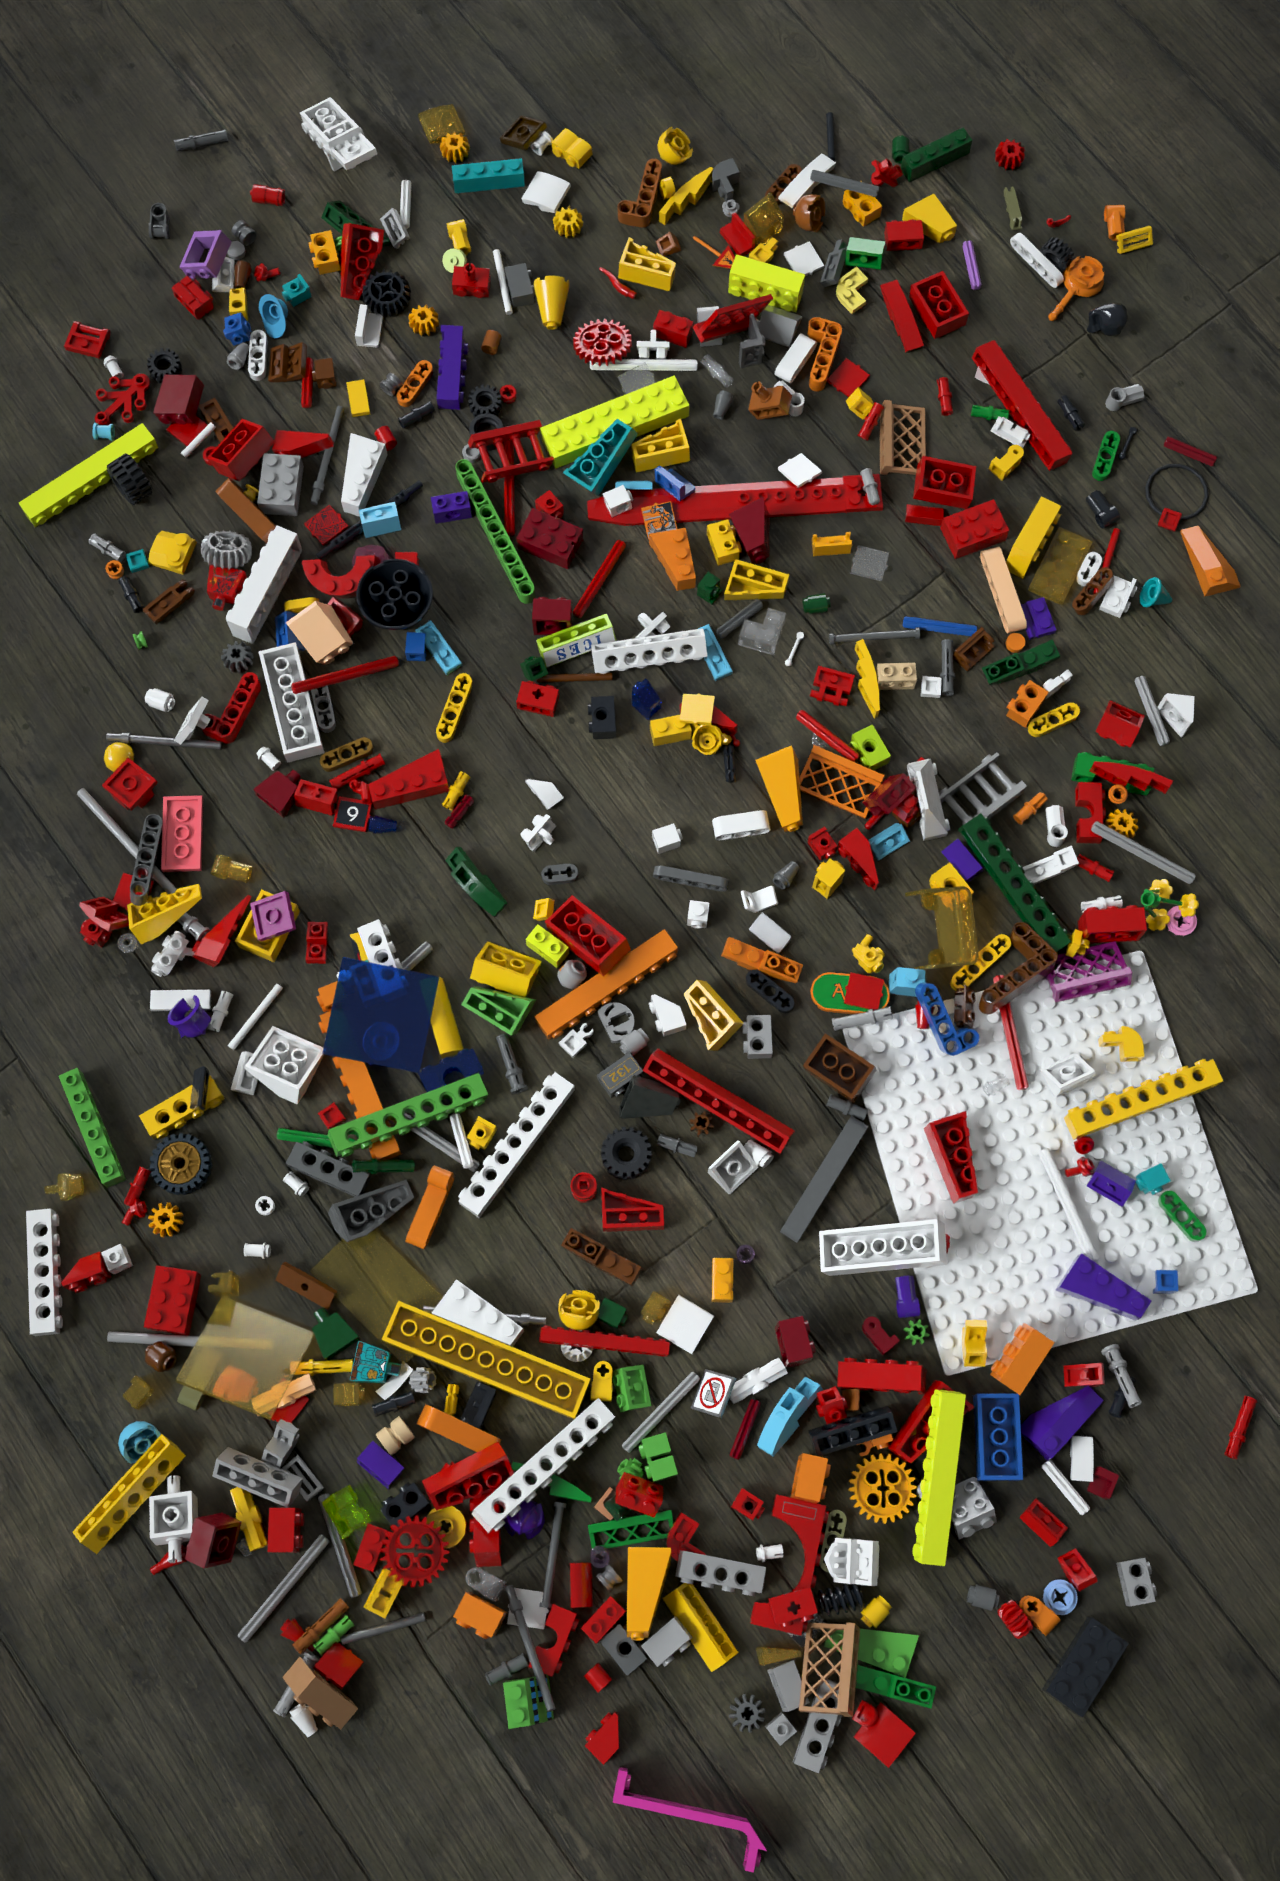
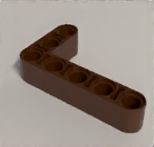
M1018 922L1013 926L1010 940L1011 944L1027 961L983 991L979 1009L984 1014H993L1054 970L1058 958L1056 951L1024 922Z

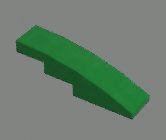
M513 1462L512 1470L517 1471L524 1464ZM554 1474L550 1477L552 1481L547 1485L551 1487L549 1495L592 1502L590 1496L573 1484ZM531 1477L530 1482L535 1484L534 1478Z

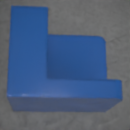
M407 632L405 648L407 661H426L425 633Z
M1178 1270L1155 1271L1156 1288L1153 1289V1294H1174L1179 1291Z

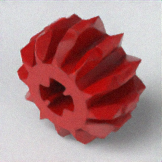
M1008 139L1005 142H1000L995 151V162H999V167L1004 166L1005 170L1011 168L1013 171L1015 167L1019 168L1024 161L1025 147H1021V142L1015 143V139L1012 142Z
M1010 1600L998 1610L1000 1619L1015 1638L1021 1639L1033 1629L1031 1621L1015 1601Z

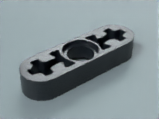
M754 969L747 973L746 984L749 988L779 1012L786 1014L792 1011L794 1007L792 996L761 971ZM757 975L759 977L758 981L763 984V981L766 982L761 990L758 989L760 984L756 981L752 983L750 976L755 977ZM773 987L776 991L775 995L767 996L764 992L765 988ZM779 993L781 994L780 999L784 1002L788 1000L790 1007H781L782 1002L779 999L774 1002Z

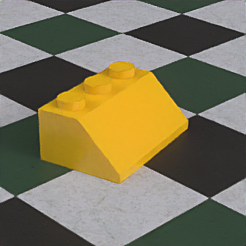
M487 941L475 958L470 978L478 983L490 985L497 990L526 997L532 988L542 961Z

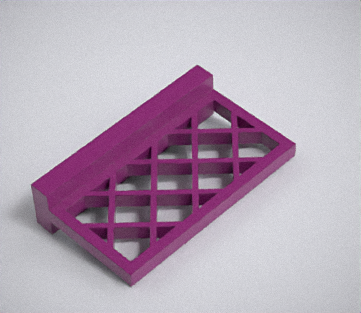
M1116 941L1086 948L1084 955L1076 952L1073 959L1078 960L1075 966L1066 963V960L1072 957L1067 956L1066 953L1058 954L1056 964L1059 966L1046 976L1055 1002L1131 985L1132 981L1131 968L1127 967ZM1113 949L1115 954L1111 957L1103 952ZM1087 954L1097 956L1094 961L1084 958ZM1100 958L1110 961L1107 966L1097 963ZM1081 962L1090 965L1088 971L1078 968ZM1114 963L1121 966L1122 969L1113 970L1110 967ZM1062 967L1072 970L1069 975L1059 972ZM1095 967L1102 970L1103 973L1095 975L1091 971ZM1075 972L1084 975L1080 979H1075L1072 976ZM1057 976L1064 979L1065 982L1055 984L1054 979Z

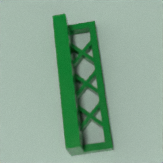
M671 1510L657 1512L655 1517L640 1515L588 1525L592 1551L667 1538L668 1533L661 1534L655 1530V1527L659 1521L668 1520L669 1528L671 1529L673 1526ZM656 1522L653 1528L648 1525V1523ZM644 1524L651 1530L646 1537L640 1538L634 1531L639 1525ZM635 1526L632 1531L627 1528ZM624 1528L630 1535L625 1541L620 1542L613 1536L618 1529ZM614 1530L611 1535L606 1531ZM653 1531L658 1534L650 1536ZM603 1532L609 1536L605 1545H595L594 1533ZM632 1535L638 1538L629 1540ZM611 1539L616 1541V1543L608 1544Z

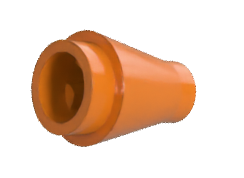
M1122 785L1112 786L1108 792L1109 800L1116 804L1123 803L1128 797L1127 789ZM1116 793L1118 795V798H1115L1113 794Z

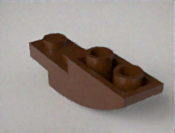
M572 1228L561 1244L563 1248L632 1287L643 1270L641 1266L607 1249L604 1245Z

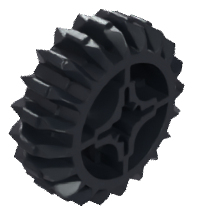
M383 269L380 274L376 271V276L370 275V280H366L363 286V299L369 310L374 311L375 314L381 313L383 317L385 314L391 317L392 313L398 315V310L404 312V306H408V301L411 299V288L404 275H400L398 271L393 274L391 269L389 272ZM396 287L401 290L400 293L395 290ZM374 293H376L377 296H379L378 299H376V298L373 296Z

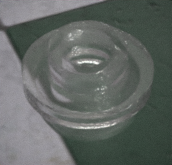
M126 933L118 939V947L124 953L133 952L137 948L138 941L133 934ZM130 940L129 945H124V942Z

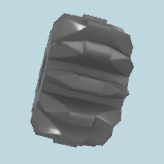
M235 641L232 646L228 643V649H223L224 655L221 656L224 667L226 669L229 668L232 673L237 669V672L240 674L243 668L248 671L247 665H253L252 659H254L251 647L246 646L243 641L240 644Z
M742 1694L743 1702H740L736 1697L734 1700L738 1706H729L731 1710L736 1711V1713L729 1714V1718L737 1717L732 1725L735 1727L741 1722L739 1731L743 1732L745 1725H747V1730L751 1733L752 1724L757 1729L760 1728L756 1722L757 1719L764 1722L765 1718L758 1716V1713H764L765 1708L757 1709L762 1701L758 1700L753 1704L754 1695H751L749 1701H747L746 1694ZM745 1707H749L748 1709L753 1711V1714L749 1716L750 1719H745V1716H741V1713L745 1711Z

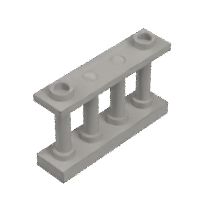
M997 752L992 756L990 754L981 761L982 764L949 789L944 788L939 792L941 803L946 801L963 821V825L973 818L972 816L969 817L952 798V795L958 790L978 810L977 815L981 813L990 819L1022 795L1027 787L1023 781L1018 784L1012 783L996 765L995 762H997L999 757ZM990 768L1005 785L1007 792L1004 795L998 794L981 773ZM975 779L993 799V803L988 807L983 805L966 784Z

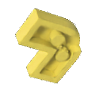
M858 267L845 274L839 280L836 289L838 300L851 314L866 305V300L857 290L868 283V278Z

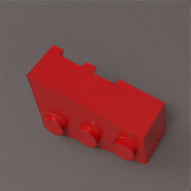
M493 1492L482 1494L481 1498L478 1499L470 1498V1511H474ZM500 1504L494 1505L495 1512L501 1513ZM475 1517L470 1519V1532H473V1539H470L469 1547L470 1553H474L476 1567L502 1566L500 1529L498 1531L493 1529L488 1533Z

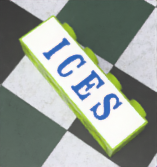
M607 614L537 639L536 642L540 656L543 658L547 668L592 651L591 645L614 642L616 638L613 626Z

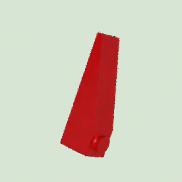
M352 223L343 225L341 243L342 298L360 299L363 286L371 270L374 268L378 254L382 250L383 229Z
M247 895L201 941H196L192 948V951H194L193 958L213 968L219 964L231 941L229 937L231 938L238 926L237 921L241 919L252 896Z

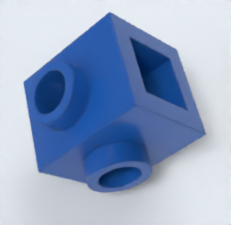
M241 312L224 318V335L234 346L250 340L251 326Z

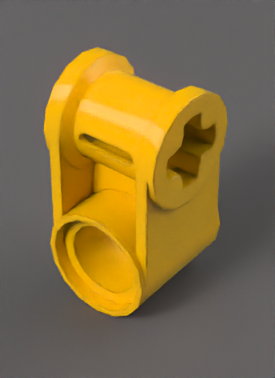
M600 1361L594 1367L591 1387L592 1401L598 1398L601 1401H612L613 1370L612 1366L606 1361ZM603 1364L609 1369V1373H605V1377H602L601 1373L597 1372V1369L601 1368Z

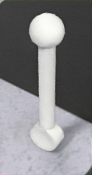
M803 632L797 633V640L789 658L785 661L786 666L792 665V658L799 642L804 638Z

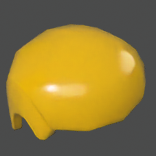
M123 742L112 743L107 747L104 754L105 765L113 772L127 758L132 761L134 759L132 748Z

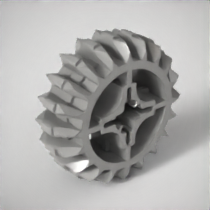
M224 530L222 532L215 531V533H209V536H205L202 540L201 554L204 561L208 562L209 565H214L215 568H238V566H244L251 559L252 546L249 538L245 537L244 534L231 532V530L229 532Z

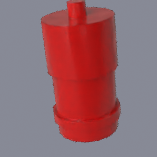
M254 184L252 190H250L252 202L273 204L276 206L284 205V189Z

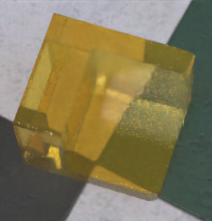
M135 1375L130 1381L132 1385L123 1394V1397L134 1409L138 1410L155 1390L141 1377Z

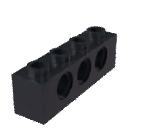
M888 1406L808 1430L816 1455L822 1456L895 1433L897 1428L891 1410Z

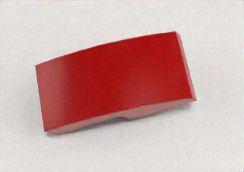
M308 922L306 964H326L328 923Z

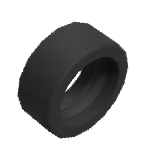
M480 414L470 423V436L475 434L482 425H493L499 429L504 427L499 417L493 414ZM494 444L486 446L487 451L497 448Z

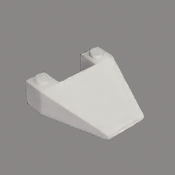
M931 758L908 763L909 779L916 786L922 813L919 823L923 841L947 836L950 825L948 819H944L935 775H937L936 764H932Z

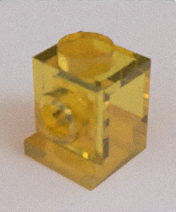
M653 1291L641 1311L642 1319L648 1324L653 1325L657 1319H662L666 1312L664 1307H669L671 1301Z

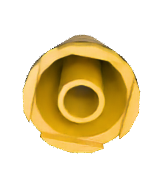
M545 276V280H540V277L534 280V289L542 323L549 330H555L561 325L569 291V280L565 282V278L560 276Z

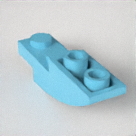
M804 1377L795 1389L789 1387L771 1413L758 1441V1448L774 1457L799 1427L797 1420L816 1399V1393L823 1390L821 1385Z

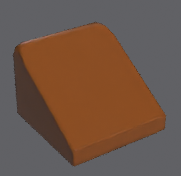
M668 232L656 241L662 256L681 251L677 237L671 232Z
M842 1390V1396H844L848 1407L845 1411L857 1412L859 1410L860 1390Z

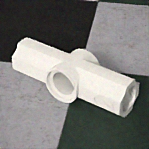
M780 1358L774 1359L761 1368L758 1367L750 1371L742 1379L736 1381L729 1397L732 1403L735 1404L752 1393L754 1395L768 1387L770 1383L786 1375V1368Z

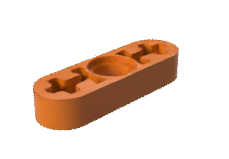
M422 360L418 362L397 392V400L402 407H409L413 404L433 375L432 364L429 361ZM414 380L420 382L417 387H412L410 383ZM407 394H408L409 399H408V398H405V399L403 400V399H402V396H403V397H406Z

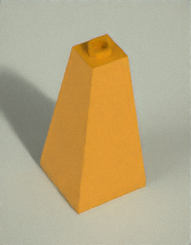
M791 745L756 760L785 832H794L799 829V826L803 825L799 763Z
M628 1547L627 1637H631L632 1640L640 1641L649 1637L670 1568L671 1548Z

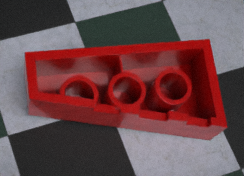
M439 749L368 784L375 810L449 792Z
M966 1111L930 1122L924 1128L953 1204L970 1199L978 1193L975 1169L972 1163V1148H970L969 1143L970 1134L969 1128H967Z
M844 1358V1362L838 1361L837 1387L840 1389H859L865 1391L873 1389L879 1392L894 1390V1392L906 1394L911 1393V1391H918V1394L925 1395L927 1370L922 1365H919L917 1361H906L905 1365L898 1364L896 1360H886L884 1364L877 1363L875 1359H865V1363L857 1362V1359Z
M934 1380L888 1447L890 1451L903 1461L912 1463L927 1450L926 1439L929 1437L930 1432L928 1420L932 1415L931 1397L935 1389L954 1391L942 1381ZM965 1400L964 1415L974 1408L967 1400Z
M496 1442L422 1480V1483L436 1510L463 1503L465 1499L481 1498L482 1494L494 1492L514 1473L506 1453L499 1442Z

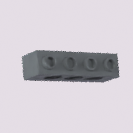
M305 1141L302 1144L299 1142L295 1143L286 1161L288 1167L353 1197L364 1194L371 1180L370 1175L367 1174L368 1172L353 1173L352 1166H349V1161L343 1158L336 1160L331 1157V1153L322 1149L318 1152L313 1149V1145ZM315 1156L316 1162L313 1165H307V1159ZM327 1165H334L333 1172L325 1173ZM352 1173L353 1177L350 1181H343L344 1174Z

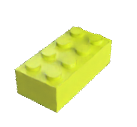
M736 255L729 274L728 293L737 297L748 298L749 300L771 294L773 300L768 305L782 308L785 311L797 312L803 295L805 274Z

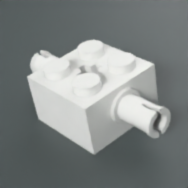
M173 1475V1479L172 1476L167 1477L168 1494L149 1497L150 1539L156 1546L168 1544L169 1563H176V1560L177 1562L182 1561L181 1543L190 1541L192 1525L195 1518L198 1517L197 1497L192 1491L180 1492L181 1477L178 1475Z

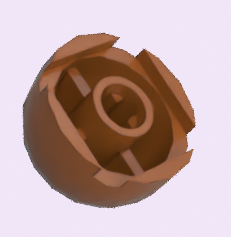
M806 195L794 206L793 215L801 229L810 232L820 230L823 222H820L821 216H825V201L820 195Z

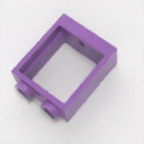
M221 230L194 232L180 264V269L191 279L217 278L232 241ZM204 249H210L205 262L199 263Z

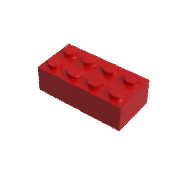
M573 895L545 921L550 934L568 946L572 952L603 977L631 950L626 937Z

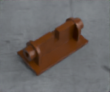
M964 985V988H957L955 992L954 1006L961 1007V1009L954 1010V1024H956L957 1028H963L965 1024L973 1029V1022L975 1021L973 1006L976 996L974 991L967 985Z

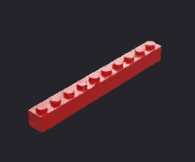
M544 1326L540 1330L539 1342L663 1357L669 1355L670 1342H666L665 1339L657 1341L654 1338L641 1339L640 1336H633L631 1338L628 1335L615 1336L616 1334L614 1333L605 1335L603 1332L590 1333L588 1330L579 1332L574 1329L564 1330L565 1328L562 1327L553 1329L551 1326Z

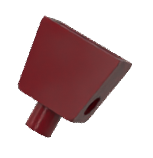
M293 769L287 776L276 771L253 790L259 799L284 818L295 802L294 794L297 789L295 783L301 776Z

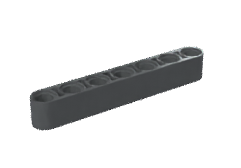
M853 1116L849 1118L780 1233L798 1243L869 1127L868 1125Z

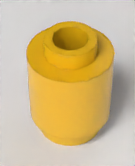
M879 1595L877 1598H873L860 1612L863 1616L861 1620L869 1628L872 1626L877 1628L890 1614L889 1610L892 1607Z

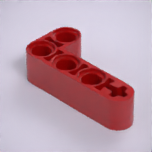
M248 672L242 676L221 718L211 714H204L210 719L209 723H213L209 728H201L204 735L225 744L232 743L236 739L261 691V683L255 673ZM241 698H247L246 701L239 702ZM233 714H239L236 718H231ZM230 730L228 734L222 735L223 731Z

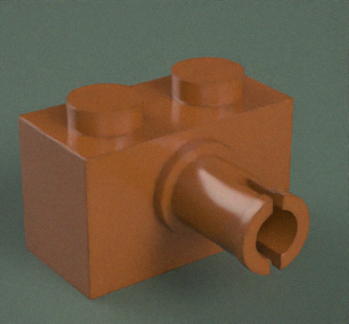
M759 381L752 385V395L748 410L757 420L789 414L792 395L784 386L766 389Z

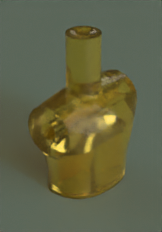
M59 1174L57 1184L45 1186V1194L58 1192L61 1201L71 1200L75 1196L83 1195L82 1174Z

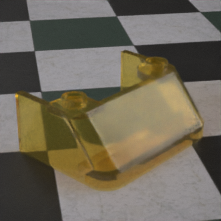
M967 887L932 888L905 893V897L921 896L922 906L926 910H934L939 949L930 951L928 955L929 965L914 967V969L930 970L975 964L978 961L979 953L972 895Z

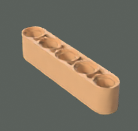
M996 547L981 551V563L1006 633L1026 629V619L1001 548Z

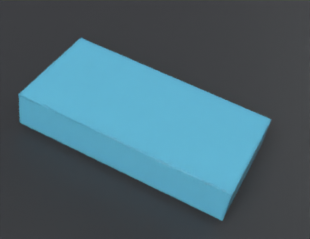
M651 481L615 482V488L624 485L625 489H652Z

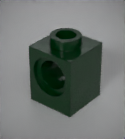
M604 1297L599 1307L598 1320L618 1329L619 1325L624 1326L628 1315L625 1314L627 1309Z

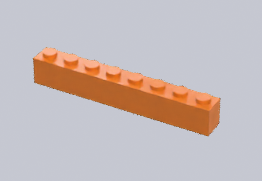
M662 930L626 954L604 977L598 973L534 1016L535 1022L548 1040L552 1037L554 1039L558 1038L563 1034L564 1029L577 1025L580 1022L579 1019L586 1015L588 1017L596 1011L595 1008L601 1004L603 1006L608 1004L616 994L621 995L629 989V985L641 982L645 978L644 975L649 972H656L662 963L675 959L678 953L677 945L666 930Z
M342 1006L319 1015L321 1018V1022L318 1023L322 1033H327L329 1038L325 1040L329 1051L333 1050L336 1056L332 1058L337 1069L341 1068L343 1073L340 1076L344 1087L348 1086L350 1093L347 1096L350 1104H355L357 1111L354 1112L356 1119L382 1110L383 1106ZM385 1121V1124L388 1127H391L389 1121ZM373 1127L366 1129L369 1134L377 1133ZM394 1135L390 1140L382 1143L377 1141L369 1148L372 1158H377V1160H389L402 1154Z

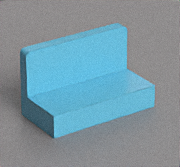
M395 502L359 510L365 538L401 530Z

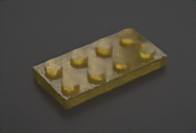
M1058 527L1028 591L1062 605L1093 541Z

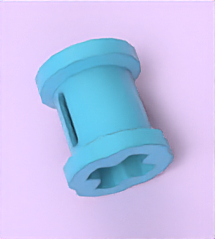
M94 423L92 429L94 440L108 438L113 441L115 437L114 424L107 426Z

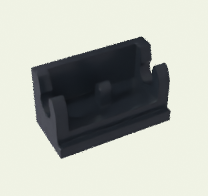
M476 1382L460 1420L481 1430L497 1390Z

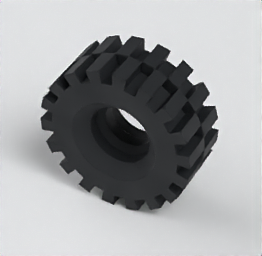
M621 1127L620 1130L615 1129L612 1134L609 1133L606 1140L602 1143L601 1158L603 1165L610 1175L613 1174L617 1179L619 1177L623 1178V1180H627V1178H631V1180L636 1179V1176L639 1175L640 1177L648 1169L651 1162V1145L646 1135L643 1136L640 1130L635 1131L632 1127L630 1129H626V1127ZM628 1146L633 1149L634 1157L632 1160L622 1161L619 1158L618 1153L622 1147Z

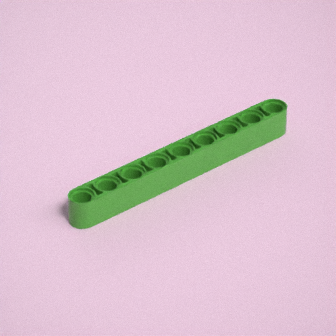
M467 459L459 460L455 466L457 479L463 490L467 491L469 502L519 600L524 604L533 602V598H535L534 585L470 461ZM495 529H496V530H499V531L496 532V533L491 532L492 530H495ZM506 545L505 548H500L499 546ZM508 560H514L513 563H507ZM517 575L523 576L519 579L515 578ZM526 590L530 591L529 594H524L522 592Z

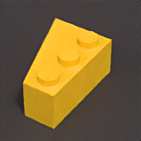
M629 237L619 262L618 278L670 291L675 278L676 263L658 253L654 254L648 251V247L644 245L642 247Z
M696 980L684 993L691 1012L699 1024V1030L706 1040L708 1050L718 1051L744 1024L707 981Z

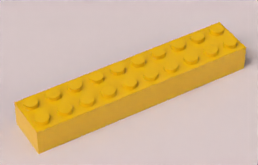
M401 1301L397 1302L382 1337V1340L388 1344L572 1419L576 1418L591 1381L588 1377Z

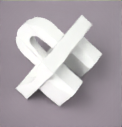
M651 330L650 341H637L639 358L649 359L650 350L657 351L656 359H666L667 351H669V342L656 341V330Z
M662 612L652 621L645 613H641L638 616V621L645 629L635 638L654 636L655 634L652 632L654 628L663 634L670 628V625L664 619L667 615Z
M547 814L544 817L536 815L532 821L535 828L532 831L526 828L520 834L533 852L543 841L549 845L554 841L550 833L556 825Z

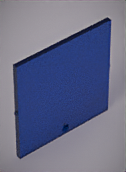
M342 957L322 1054L366 1062L369 1065L376 1064L420 1073L439 977L394 968L393 965L385 966Z

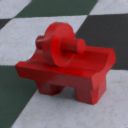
M887 158L882 162L877 160L871 162L876 168V171L871 175L872 184L881 186L883 183H887L892 187L898 185L896 179L903 175L899 165L893 166Z

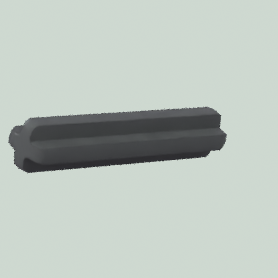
M759 599L754 600L716 630L717 635L720 638L726 637L761 610L763 603Z

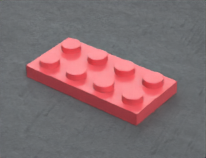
M202 795L163 797L162 872L202 871Z

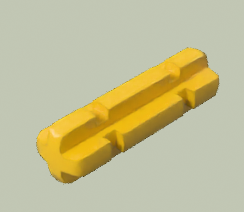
M449 1384L444 1412L454 1417L459 1386Z

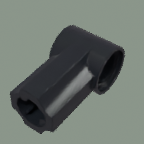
M1096 490L1086 497V502L1094 512L1095 520L1100 528L1104 529L1120 520L1117 508L1110 506L1100 490Z

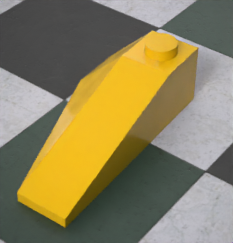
M196 884L179 888L172 894L163 892L159 897L152 898L150 895L147 902L141 906L134 905L133 903L128 904L129 929L140 944L159 937L201 900L200 885Z

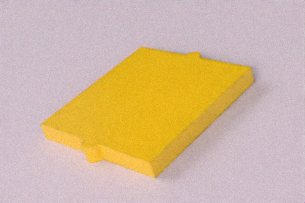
M700 693L697 695L683 694L680 723L711 725L715 696L701 695Z

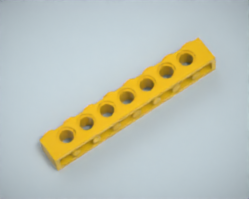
M1206 1059L1199 1060L1191 1068L1183 1066L1177 1069L1175 1074L1170 1075V1072L1162 1074L1158 1077L1159 1080L1154 1082L1152 1079L1140 1083L1141 1086L1138 1088L1130 1086L1123 1089L1122 1094L1116 1095V1093L1105 1096L1103 1101L1098 1102L1096 1099L1086 1104L1087 1107L1082 1109L1077 1106L1068 1110L1064 1120L1073 1140L1218 1086L1223 1082V1079L1214 1059L1206 1061ZM1193 1073L1199 1075L1200 1081L1194 1079ZM1175 1080L1182 1083V1088L1176 1086ZM1157 1087H1161L1164 1090V1095L1158 1093ZM1139 1094L1145 1095L1146 1102L1140 1100ZM1121 1100L1127 1102L1128 1109L1121 1106ZM1103 1107L1110 1110L1109 1116L1103 1113ZM1084 1114L1090 1115L1092 1122H1087Z

